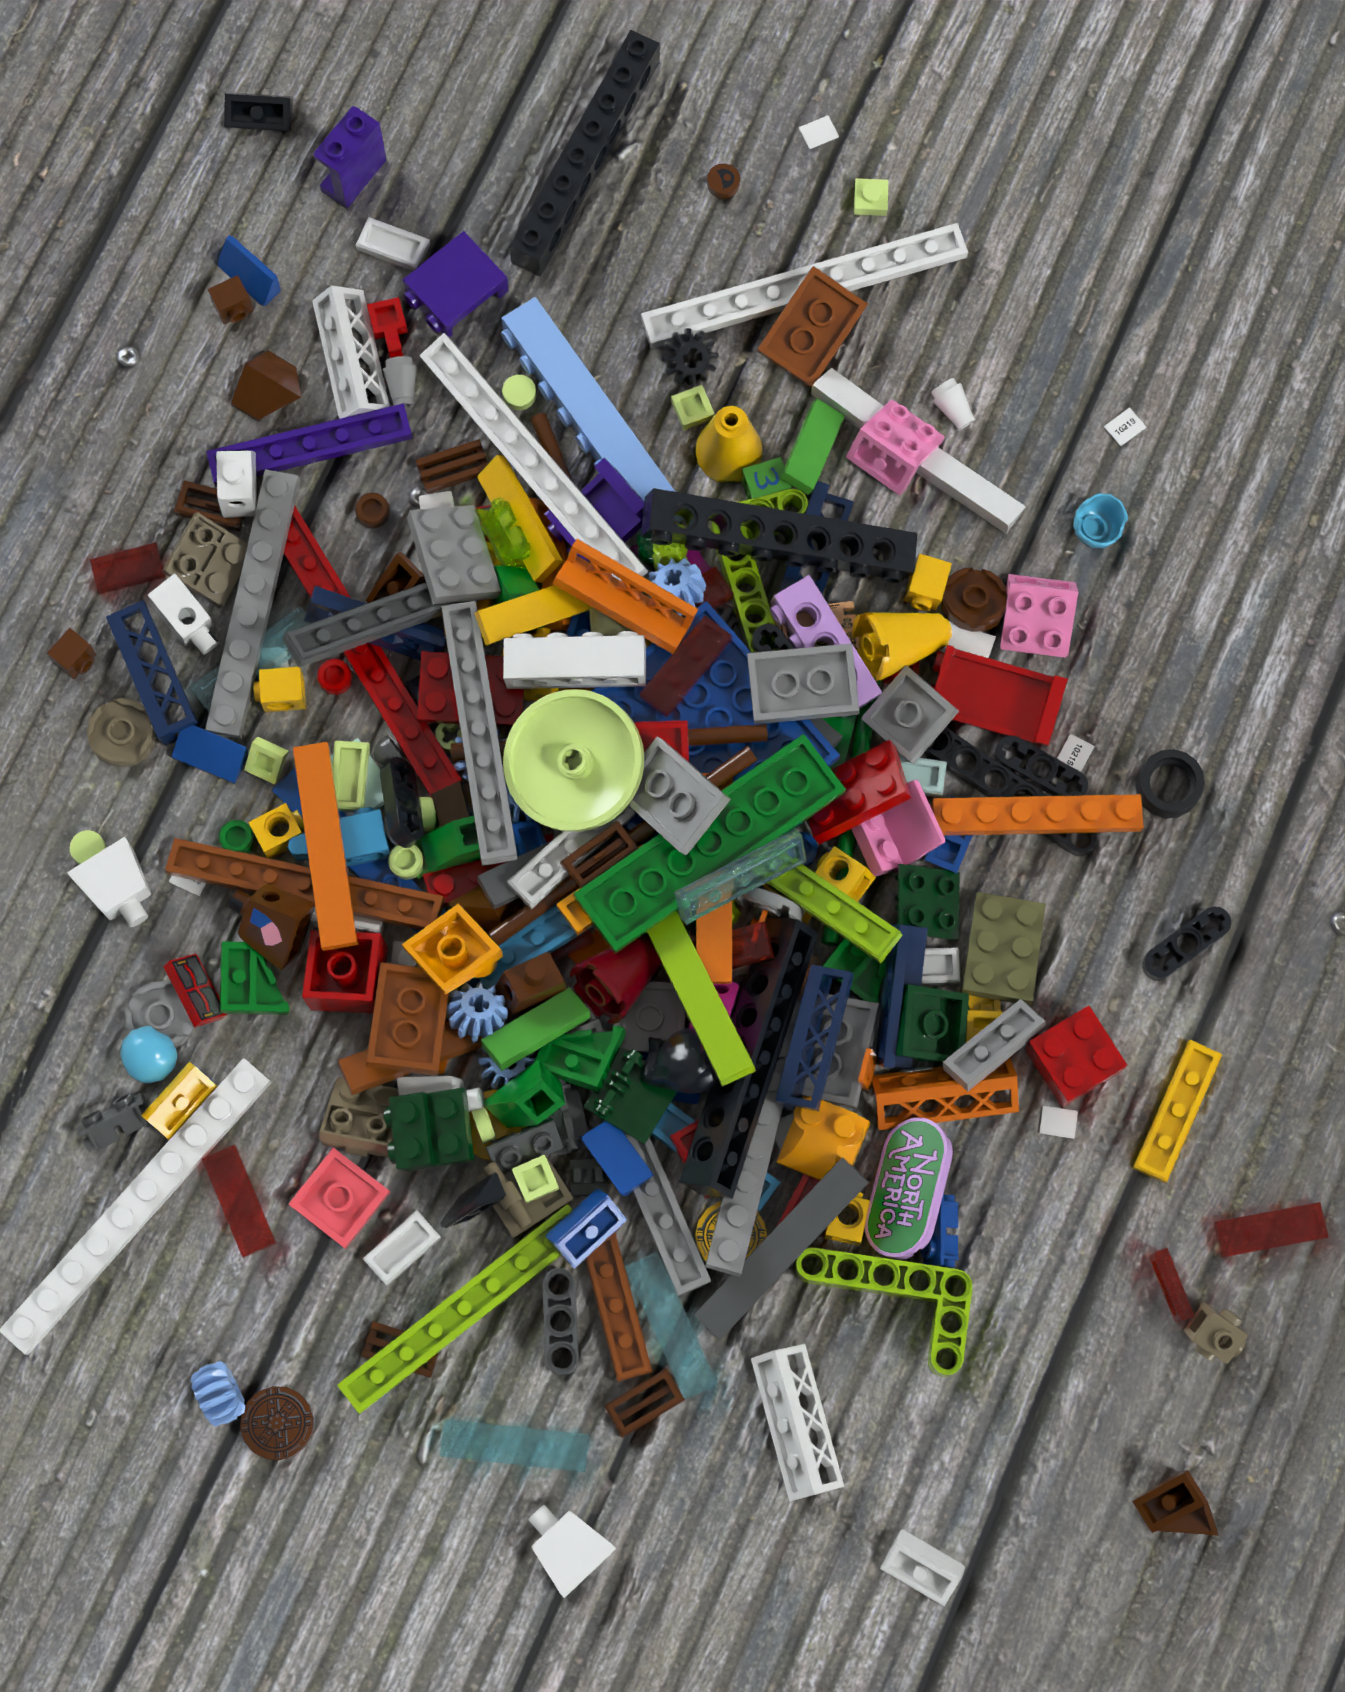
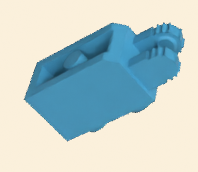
M372 807L360 808L355 810L353 815L340 818L347 867L389 857L391 851L384 827V817L380 809L374 810ZM305 833L299 834L298 837L295 835V837L289 840L288 850H290L295 861H309Z

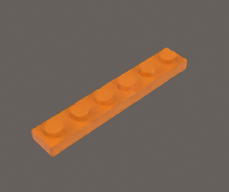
M1141 794L933 798L931 802L932 811L944 836L1141 832L1144 828Z

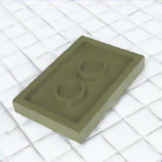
M976 892L961 993L1016 1003L1021 999L1028 1006H1031L1035 989L1045 903Z

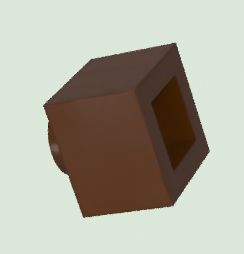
M238 275L208 289L211 301L223 325L229 322H239L246 318L248 313L254 311L250 297Z
M71 628L47 652L53 664L73 680L79 674L82 675L91 668L94 663V657L97 655L91 644Z

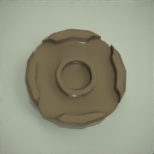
M125 698L114 699L112 702L98 707L89 719L86 732L90 747L96 756L108 765L117 767L136 765L144 760L154 748L157 738L144 705L135 700Z

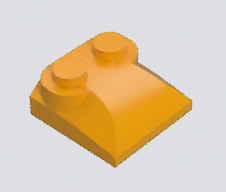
M459 903L402 944L403 949L445 995L474 977L481 978L490 975L496 969L498 960L503 957L501 948Z
M803 1095L802 1099L811 1101L812 1097ZM821 1100L819 1112L796 1107L793 1121L776 1162L821 1180L842 1157L852 1166L854 1165L869 1129L870 1121L850 1110Z

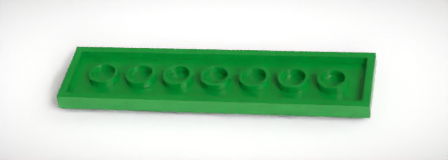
M802 734L722 790L731 800L687 855L679 852L659 834L573 894V897L616 954L845 793L846 789L805 734Z

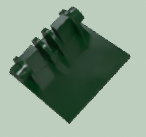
M898 864V874L895 875V880L898 881V895L895 896V900L898 901V905L895 906V911H898L897 924L928 928L927 937L959 941L960 872L954 873L947 870Z
M621 1047L600 1092L593 1091L584 1108L645 1145L677 1092L646 1084L641 1078L640 1073L645 1063L642 1060L643 1056L633 1049L629 1052Z

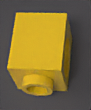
M919 553L915 560L914 573L909 577L903 601L911 603L913 608L920 611L936 610L942 601L952 563Z
M301 667L259 670V681H254V697L256 702H261L265 713L306 709L305 681Z
M286 803L248 822L266 857L269 859L287 851L289 840L295 837V835L298 837L299 834H302L301 831L304 830L303 819L298 810L291 812ZM285 823L289 825V830L284 836L276 837L272 835V829L277 824Z
M835 846L830 852L825 853L820 858L815 872L857 902H859L876 878L867 867ZM849 868L848 874L844 879L836 880L839 870Z
M859 1192L846 1206L855 1210L857 1222L852 1225H845L837 1216L826 1227L824 1239L859 1246L862 1241L870 1200L862 1199L863 1193Z

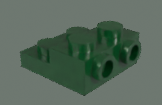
M910 984L904 985L896 1056L943 1065V1061L967 1043L965 1038L968 1010H970L968 1005L969 994Z
M461 1087L432 1093L418 1092L389 1097L390 1106L384 1109V1120L387 1127L392 1128L394 1142L388 1144V1156L390 1162L396 1164V1169L412 1171L474 1160L467 1090Z

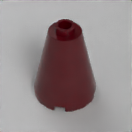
M646 932L616 954L611 948H608L577 963L570 972V978L575 975L577 983L573 988L585 1006L598 1018L604 1014L611 1018L607 1023L615 1024L619 1023L626 1016L662 963Z

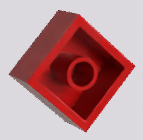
M311 930L302 998L311 1011L374 1013L381 962L386 963L388 946L380 933L356 932L358 945L323 951L319 930Z
M1089 1005L1030 1040L1024 1048L1061 1108L1118 1075L1128 1066Z

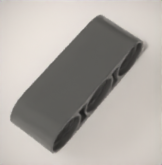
M554 1268L547 1272L543 1278L545 1359L552 1373L557 1376H567L576 1370L579 1362L576 1284L573 1275L568 1270ZM562 1276L568 1279L570 1286L565 1294L555 1295L550 1291L549 1284L553 1278ZM562 1312L570 1316L571 1325L566 1331L557 1332L552 1329L550 1323L556 1313ZM559 1349H567L573 1356L572 1363L567 1368L559 1369L552 1363V1356Z

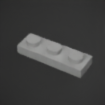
M1020 999L943 1061V1070L966 1091H969L1043 1031L1046 1021Z

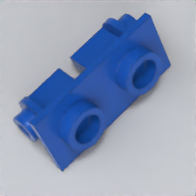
M943 1193L932 1238L921 1250L923 1264L955 1268V1261H959L958 1235L946 1234V1228H958L959 1203L955 1202V1195H944Z

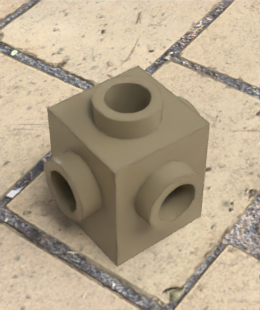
M1205 1301L1183 1330L1197 1344L1195 1350L1211 1362L1217 1357L1226 1364L1230 1362L1232 1357H1237L1242 1352L1246 1343L1245 1339L1248 1336L1240 1326L1242 1319L1227 1308L1220 1312Z

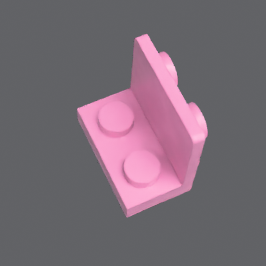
M890 400L859 430L846 458L900 496L907 489L919 465L942 444L945 437L935 430L933 426L909 412L906 407L894 400Z
M1008 574L1006 585L1008 596L1000 648L1009 651L1067 657L1078 598L1076 582Z
M918 780L907 783L911 799L851 828L870 872L874 876L898 872V864L910 865L945 843L944 835Z

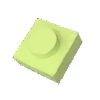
M856 178L854 215L887 216L888 180Z
M703 385L671 396V403L683 431L710 421L715 416Z
M257 737L251 744L244 771L272 784H276L281 779L289 751Z
M545 1155L512 1169L526 1204L559 1190Z

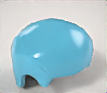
M1098 493L1086 499L1078 507L1074 517L1073 528L1075 529L1076 536L1082 543L1090 548L1104 549L1115 543L1122 536L1124 525L1128 520V514L1123 503L1112 494Z
M144 1026L132 1030L122 1041L120 1056L127 1073L132 1078L143 1083H153L164 1080L175 1069L177 1051L173 1041L168 1035L156 1031L152 1026Z

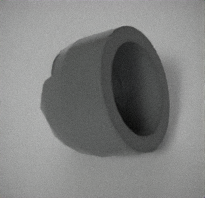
M388 735L375 745V759L382 765H386L394 757L404 758L397 745Z

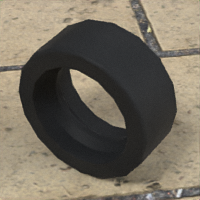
M1169 749L1161 750L1148 758L1138 772L1135 785L1137 794H1141L1143 807L1153 815L1167 819L1178 818L1191 811L1203 794L1205 780L1203 770L1197 760L1186 752ZM1162 765L1177 766L1190 779L1189 794L1178 803L1163 802L1151 791V775L1155 769Z

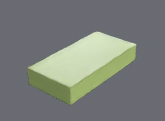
M334 742L332 769L339 811L354 812L357 809L365 808L370 743Z

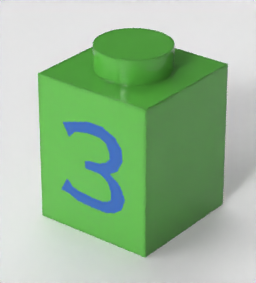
M781 457L742 468L741 482L747 499H755L794 487L780 478L784 469Z

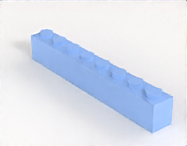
M532 298L503 316L501 336L510 349L516 348L521 355L519 361L528 375L534 374L540 382L538 388L547 401L553 400L558 407L556 412L565 427L571 425L577 434L575 439L581 450L585 454L590 452L596 460L594 466L605 457L643 500H645V496L653 488L675 492L537 298ZM674 515V521L677 520L680 523L684 520L683 517Z

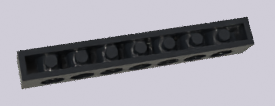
M633 30L629 31L509 247L512 264L539 277L543 274L660 63L659 42Z
M653 488L645 496L641 537L649 538L653 544L670 545L673 542L685 544L684 547L693 551H702L705 548L718 550V554L723 556L746 554L751 555L752 560L759 562H768L776 559L784 561V565L790 567H803L806 564L817 566L818 571L826 573L842 570L848 571L850 576L856 578H867L870 575L882 577V581L887 583H901L914 573L918 534ZM674 515L683 517L687 528L679 527L674 521ZM707 522H715L719 526L720 534L710 531ZM741 526L751 530L753 539H747L743 536ZM774 532H779L784 536L785 545H781L775 540ZM807 537L813 538L817 542L818 551L809 547ZM840 543H844L849 547L851 551L850 556L845 555L841 551ZM873 548L878 549L882 553L883 561H879L874 557Z
M766 918L732 1019V1023L754 1064L755 1072L724 1086L721 1085L716 1075V1082L709 1089L679 1183L701 1195L733 1199L819 934L798 919Z

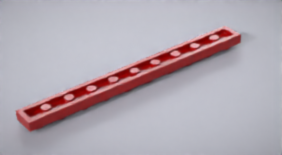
M294 505L284 556L310 599L315 586L351 598ZM366 643L344 651L345 657L429 796L432 797V793L462 781L427 722L417 721L418 707L382 648Z

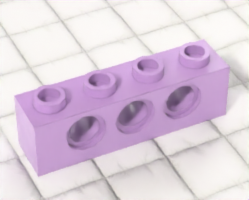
M810 575L777 593L770 601L773 606L770 608V612L779 626L784 624L791 635L788 637V641L794 649L814 647L818 641H824L829 646L851 644L850 639ZM799 612L810 614L813 619V625L810 627L801 626L797 622L796 614ZM852 644L860 709L878 698L882 691Z

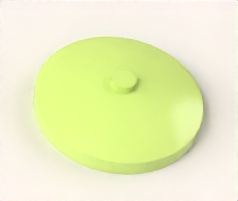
M578 689L562 690L548 694L525 709L509 732L503 755V770L506 784L511 796L521 810L542 825L565 832H582L600 827L623 812L639 788L644 771V749L641 736L630 716L619 705L601 694Z

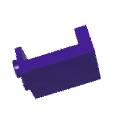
M352 106L314 152V158L330 171L320 184V190L346 209L387 161L380 123L356 106Z
M465 231L461 232L403 279L405 289L403 296L406 302L414 310L419 308L426 315V323L436 334L439 332L445 333L449 338L453 335L452 328L493 294L500 299L509 291L507 276Z
M604 457L594 466L600 474L587 484L581 492L625 543L642 528L644 500ZM549 509L544 513L551 521L547 526L548 529L560 542L565 538L572 546L576 540ZM578 554L579 557L591 563L590 560Z

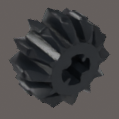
M691 328L684 329V339L678 332L672 333V338L676 344L673 345L668 342L663 344V347L671 350L670 355L661 356V361L672 363L666 367L665 373L671 375L676 372L674 382L681 384L686 377L687 384L694 386L696 376L700 381L706 382L708 379L704 370L707 369L712 372L716 370L714 365L709 364V359H717L719 357L717 352H708L714 346V340L708 339L703 342L705 332L701 330L693 337ZM689 348H691L690 351L696 353V359H692L688 366L689 362L683 361V355H687Z

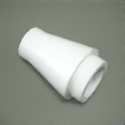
M954 378L942 383L931 392L935 398L933 400L934 404L955 424L958 430H962L976 420L971 412L962 384H957Z

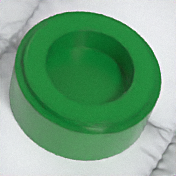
M232 820L221 828L219 842L223 849L247 854L254 846L255 835L250 825L246 822Z

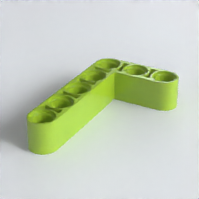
M787 489L739 502L784 510L786 506L793 505L800 509L798 513L803 514L806 513L808 507L805 494L797 489ZM711 521V531L715 534H720L718 525ZM741 526L743 536L747 539H753L751 530ZM716 550L744 645L751 653H755L752 648L754 631L763 624L775 625L756 561L751 559V555L741 554L744 556L743 560L732 561L727 556L718 554V550ZM747 583L753 586L754 589L750 592H741L737 589V586ZM751 614H757L763 620L760 623L753 624L746 617ZM762 635L760 645L767 644L773 651H776L773 646L775 637L767 638L765 635Z
M807 1248L796 1259L795 1273L801 1281L808 1284L935 1302L928 1351V1366L935 1375L940 1377H948L962 1367L973 1288L972 1280L965 1271L820 1248ZM809 1256L817 1258L821 1263V1271L816 1275L805 1273L801 1264L804 1258ZM842 1262L852 1263L857 1270L856 1278L853 1280L842 1279L837 1271L838 1265ZM878 1267L887 1268L892 1274L891 1284L882 1286L876 1283L873 1277L874 1270ZM916 1272L924 1274L928 1280L927 1289L924 1291L914 1290L909 1283L911 1274ZM957 1278L962 1282L964 1291L961 1296L954 1297L946 1291L945 1283L947 1279ZM944 1314H953L957 1317L959 1321L957 1332L949 1333L942 1328L941 1318ZM940 1350H948L953 1354L955 1363L951 1369L945 1370L937 1364L936 1355Z

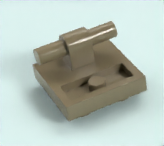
M197 512L193 514L161 572L166 574L165 580L175 573L186 588L218 608L223 607L241 575L248 544Z
M337 1077L319 1132V1141H322V1145L345 1149V1153L364 1157L372 1154L389 1158L388 1144L393 1142L392 1128H388L385 1123L384 1109L390 1106L389 1097L399 1096L398 1089L378 1085L351 1095L344 1078Z
M547 1156L546 1159L559 1186V1190L527 1204L512 1170L503 1174L495 1161L484 1167V1172L475 1177L479 1183L494 1172L498 1174L506 1196L495 1204L493 1208L513 1239L574 1201L573 1196Z

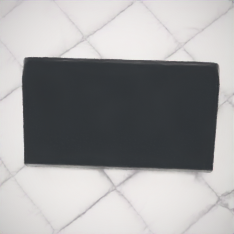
M225 93L224 127L290 131L293 96Z
M496 1172L492 1173L462 1193L440 1222L442 1228L470 1221L503 1200L506 1193Z

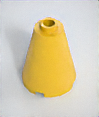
M726 406L720 409L702 430L697 439L696 457L698 465L705 475L717 482H741L742 468L761 463L763 454L761 439L746 413L736 406Z
M866 612L857 615L855 618L852 638L858 637L860 648H857L856 651L872 677L876 678L875 681L897 673L905 665L910 666L946 647L949 639L952 637V627L950 622L939 613Z

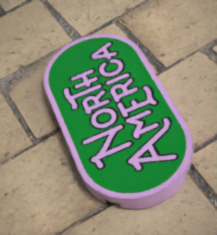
M911 1118L898 1124L888 1135L881 1154L865 1222V1233L870 1245L877 1252L891 1259L904 1260L914 1256L913 1253H916L919 1249L922 1250L929 1243L935 1229L953 1150L950 1139L947 1138L942 1127L929 1119Z

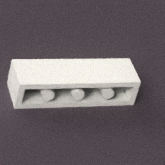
M632 631L619 632L617 636H603V634L598 632H587L582 637H568L564 633H551L547 637L533 638L530 634L522 633L513 635V638H504L503 678L506 688L646 686V644L644 635H638Z

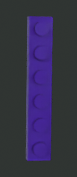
M403 403L208 450L206 453L216 487L217 451H254L256 453V477L264 475L265 470L278 472L413 438Z

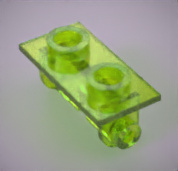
M497 498L491 502L492 507L489 511L476 509L475 512L481 522V528L488 536L495 550V556L501 564L526 568L523 560L530 556L529 550L531 546L520 526L515 525L510 530L517 522V519L509 502L504 501L503 498Z

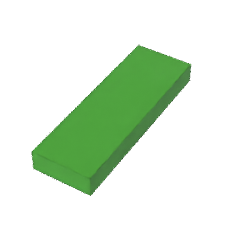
M817 398L808 411L780 478L809 495L815 488L845 415Z
M569 987L493 1032V1034L481 1040L482 1047L501 1071L588 1020L590 1018V1010Z

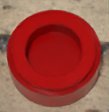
M327 660L319 667L317 672L318 683L327 694H343L352 684L353 677L350 667L342 660Z

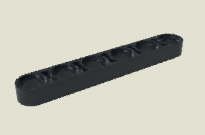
M946 727L940 735L946 738L947 746L940 751L933 750L929 746L924 752L932 760L947 762L946 769L986 797H1014L1019 792H1026L1030 796H1047ZM962 753L972 755L975 759V766L970 770L961 769L956 763L957 756ZM992 772L1000 774L1004 779V786L997 790L989 788L985 783V776ZM1073 833L1042 834L1075 856L1083 857L1088 855L1097 843V833H1087L1090 837V845L1086 848H1078L1072 843L1071 836Z

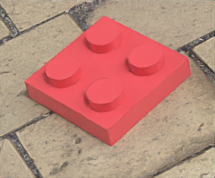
M333 1147L293 1197L289 1205L343 1248L347 1249L390 1194V1191Z

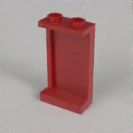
M947 645L945 652L938 651L933 671L939 672L936 684L929 685L959 710L952 721L1005 736H1016L1026 742L1039 746H1049L1068 681L1067 678L1057 675L1049 676L958 650L951 645Z

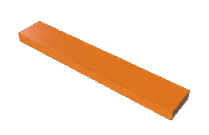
M328 742L293 747L321 948L325 951L358 945Z
M733 778L726 782L724 785H722L719 789L722 791L723 789L733 783ZM732 872L696 897V951L713 984H732Z

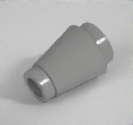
M401 356L387 359L385 361L386 367L383 371L394 406L403 403L405 408L414 406L416 365H413L412 358Z

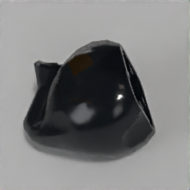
M693 1028L677 1031L666 1040L653 1037L648 1038L649 1055L640 1071L641 1078L646 1084L675 1092L696 1094L705 1092L716 1082L713 1066Z

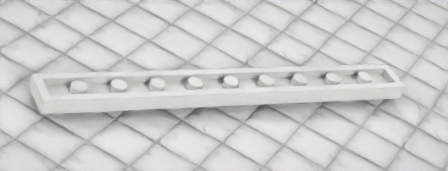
M958 223L644 312L641 313V320L650 347L655 348L662 346L664 342H675L672 338V333L678 332L684 339L685 328H691L693 336H695L699 330L707 333L783 311L812 266L849 291H853L967 258L968 250Z
M445 333L419 355L575 540H581L642 577L649 572ZM612 574L613 577H615V578H617L618 580L622 581L619 577H617L616 575Z
M243 1058L0 1328V1332L20 1351L28 1355L267 1089L271 1081Z

